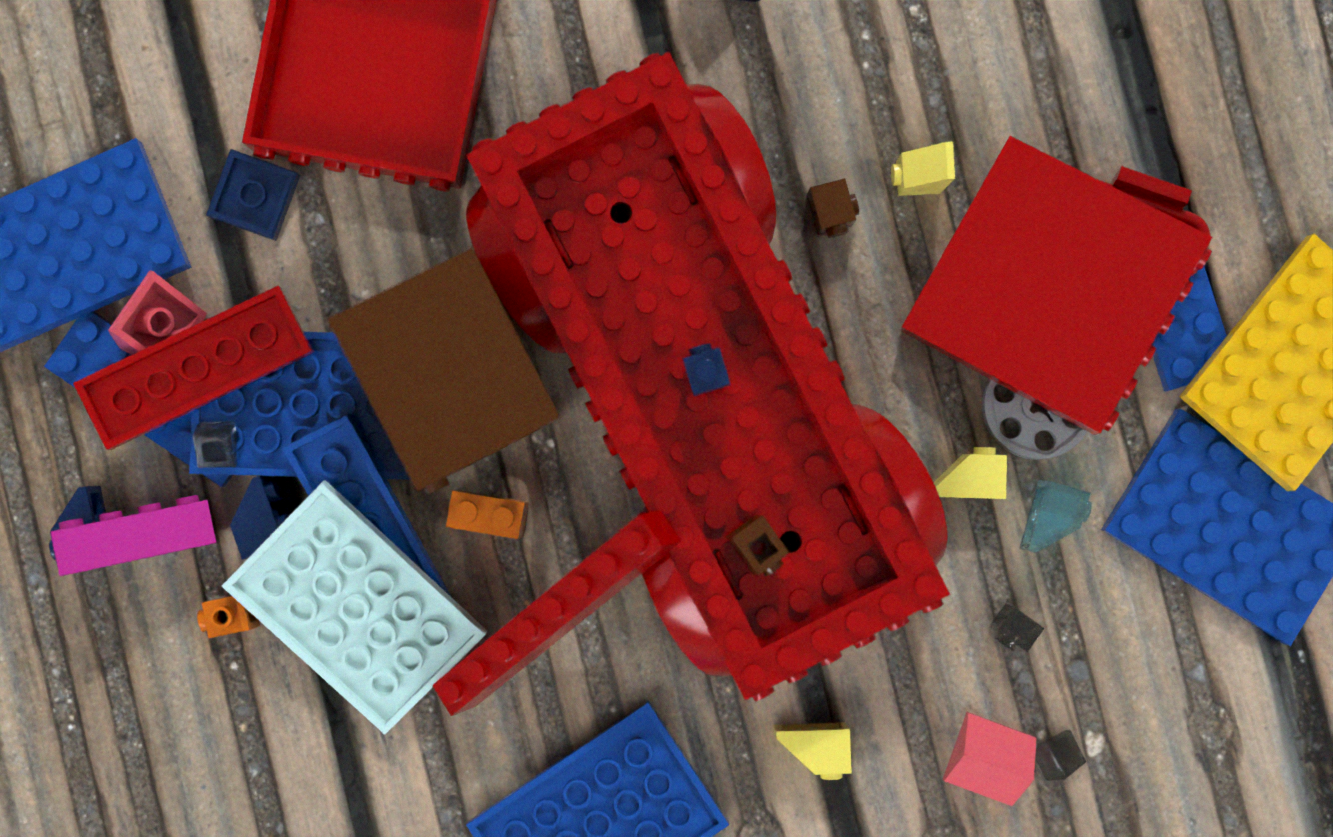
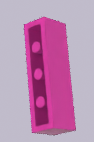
M194 495L176 499L177 506L162 509L161 503L137 507L139 514L123 517L122 510L98 515L100 522L84 525L83 518L60 522V530L51 531L59 576L215 544L216 539L208 500L199 501V496Z

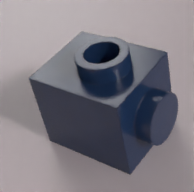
M710 343L689 349V357L682 358L694 396L731 386L720 347L712 349Z

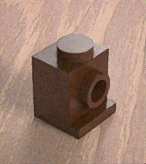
M763 515L753 516L726 536L749 570L755 575L763 573L765 576L772 574L784 564L781 559L789 553ZM759 540L763 545V549L760 554L755 555L751 551V545L754 541Z

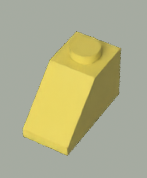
M944 142L901 153L896 160V164L891 166V182L893 186L898 187V196L941 194L955 179L953 142Z
M974 447L973 454H962L933 482L939 497L1006 499L1007 455H996V448Z
M845 722L773 725L776 739L814 775H820V778L824 780H838L842 778V774H852L850 728Z

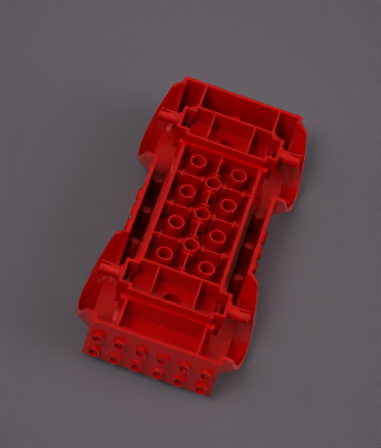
M670 52L661 56L659 53H654L644 58L639 63L640 67L628 73L625 70L618 71L606 79V84L594 90L592 87L580 90L573 95V101L561 107L559 104L551 105L539 113V118L527 124L525 121L513 124L506 129V135L494 141L492 138H487L476 143L472 147L473 151L466 154L481 185L468 202L466 221L476 256L493 289L510 315L537 344L552 353L568 354L574 365L568 369L577 389L585 387L591 399L585 402V405L593 421L596 423L602 420L608 432L602 438L611 456L619 454L625 465L624 468L619 470L629 490L636 487L645 504V507L639 514L661 510L682 540L681 543L642 573L655 608L668 632L681 651L698 669L711 676L732 675L745 701L753 698L754 701H759L771 695L775 691L773 686L787 680L788 684H791L807 676V669L819 662L822 666L829 665L842 657V650L852 645L856 649L864 647L876 639L875 633L887 627L889 631H894L910 622L908 616L920 610L925 614L941 607L944 604L942 599L951 595L936 567L946 551L948 542L947 524L943 506L933 480L907 439L880 413L851 403L841 384L845 377L836 360L830 362L823 349L828 345L822 331L818 326L812 328L806 316L810 313L806 300L801 293L795 295L789 281L793 280V277L786 262L783 259L777 261L770 247L776 225V203L772 183L762 153L745 120L732 103L718 90L707 85L686 84ZM615 205H628L632 210L630 220L625 223L615 222L610 215L611 209ZM710 343L712 349L720 347L731 386L694 396L682 358L689 357V349ZM755 515H763L779 539L787 531H795L801 539L799 549L795 552H789L781 559L784 564L768 576H765L763 573L760 575L752 574L733 545L726 538L728 534ZM756 540L751 545V551L755 555L761 553L763 545L759 540Z

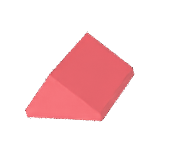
M149 271L108 332L120 349L133 355L202 322L207 313L154 271Z
M967 712L943 781L1013 806L1034 781L1036 737Z

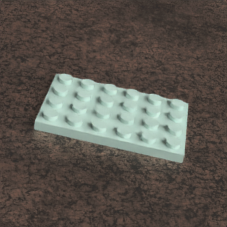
M326 480L299 505L222 585L229 594L383 734H386L433 688L432 685L449 672L487 632L479 622Z

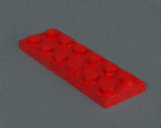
M278 285L74 382L73 385L105 449L113 450L314 353L282 287Z

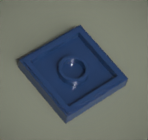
M230 149L206 216L277 241L301 175L292 170Z

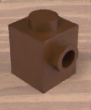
M845 178L810 187L807 193L817 235L827 233L828 238H833L849 232L848 227H852L856 221L855 216L859 215V205L855 194H849Z

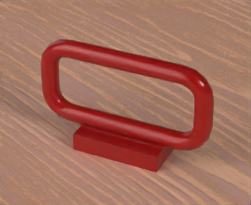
M1123 166L1120 167L1113 177L1111 184L1104 182L1211 236L1209 227L1202 217L1183 209L1188 204L1192 190ZM1195 268L1191 276L1197 273L1199 269Z

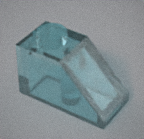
M1038 480L1019 549L1036 553L1080 529L1082 522H1086L1091 513L1092 503L1089 501L1091 493L1049 480Z

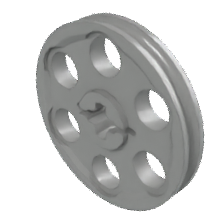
M989 379L982 396V415L986 428L992 438L1003 449L1013 455L1033 460L1056 457L1074 448L1087 433L1086 430L1080 427L1074 429L1067 427L1060 416L1043 407L1044 414L1039 411L1032 413L1029 409L1033 405L1032 401L1013 392V397L1008 403H1000L993 394L994 388L998 383ZM1011 418L1018 423L1019 433L1015 438L1009 439L1002 435L1000 424L1004 419ZM1039 431H1047L1052 435L1053 446L1050 450L1041 451L1036 447L1034 438Z

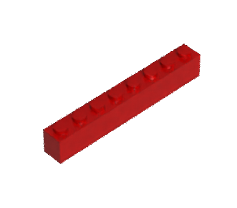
M656 510L639 514L436 681L432 686L450 716L476 707L681 543L682 540L662 511Z

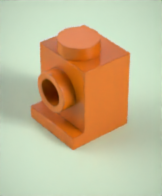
M233 596L202 602L203 610H199L197 614L199 628L202 632L207 631L208 639L244 632L260 626L259 620ZM221 610L227 613L228 620L226 623H223Z

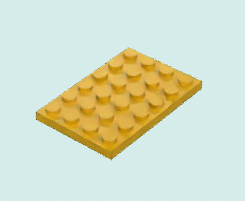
M1315 234L1304 238L1179 396L1286 491H1296L1333 443V250Z

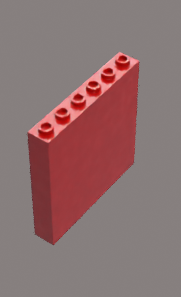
M270 0L242 143L253 151L254 156L263 159L274 160L275 155L288 157V162L301 166H310L311 161L322 163L324 169L344 173L345 168L359 170V175L372 179H380V174L393 176V181L405 185H415V181L429 183V188L438 191L450 192L451 187L461 189L467 159L466 154H468L497 0Z
M1009 136L904 321L901 332L1093 435L1101 434L1103 429L1109 432L1119 416V412L1114 410L1121 397L1127 400L1138 382L1133 376L1139 365L1146 367L1156 351V347L1151 345L1158 333L1164 335L1173 322L1175 315L1171 314L1170 311L1175 302L1179 301L1182 303L1189 294L1194 284L1189 281L1191 274L1195 268L1201 270L1209 259L1212 250L1208 249L1207 246L1213 237Z

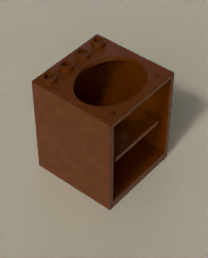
M472 248L327 318L417 491L426 489L428 495L450 484L447 477L560 418Z

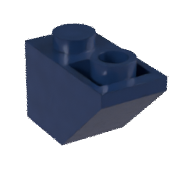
M270 476L252 478L230 524L242 560L248 559L289 517L287 514L283 515L279 503L282 500V494L275 480L271 481Z

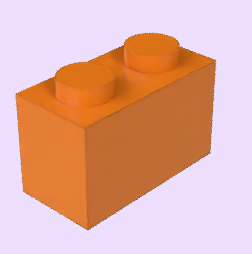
M453 490L446 527L520 539L524 534L529 502Z

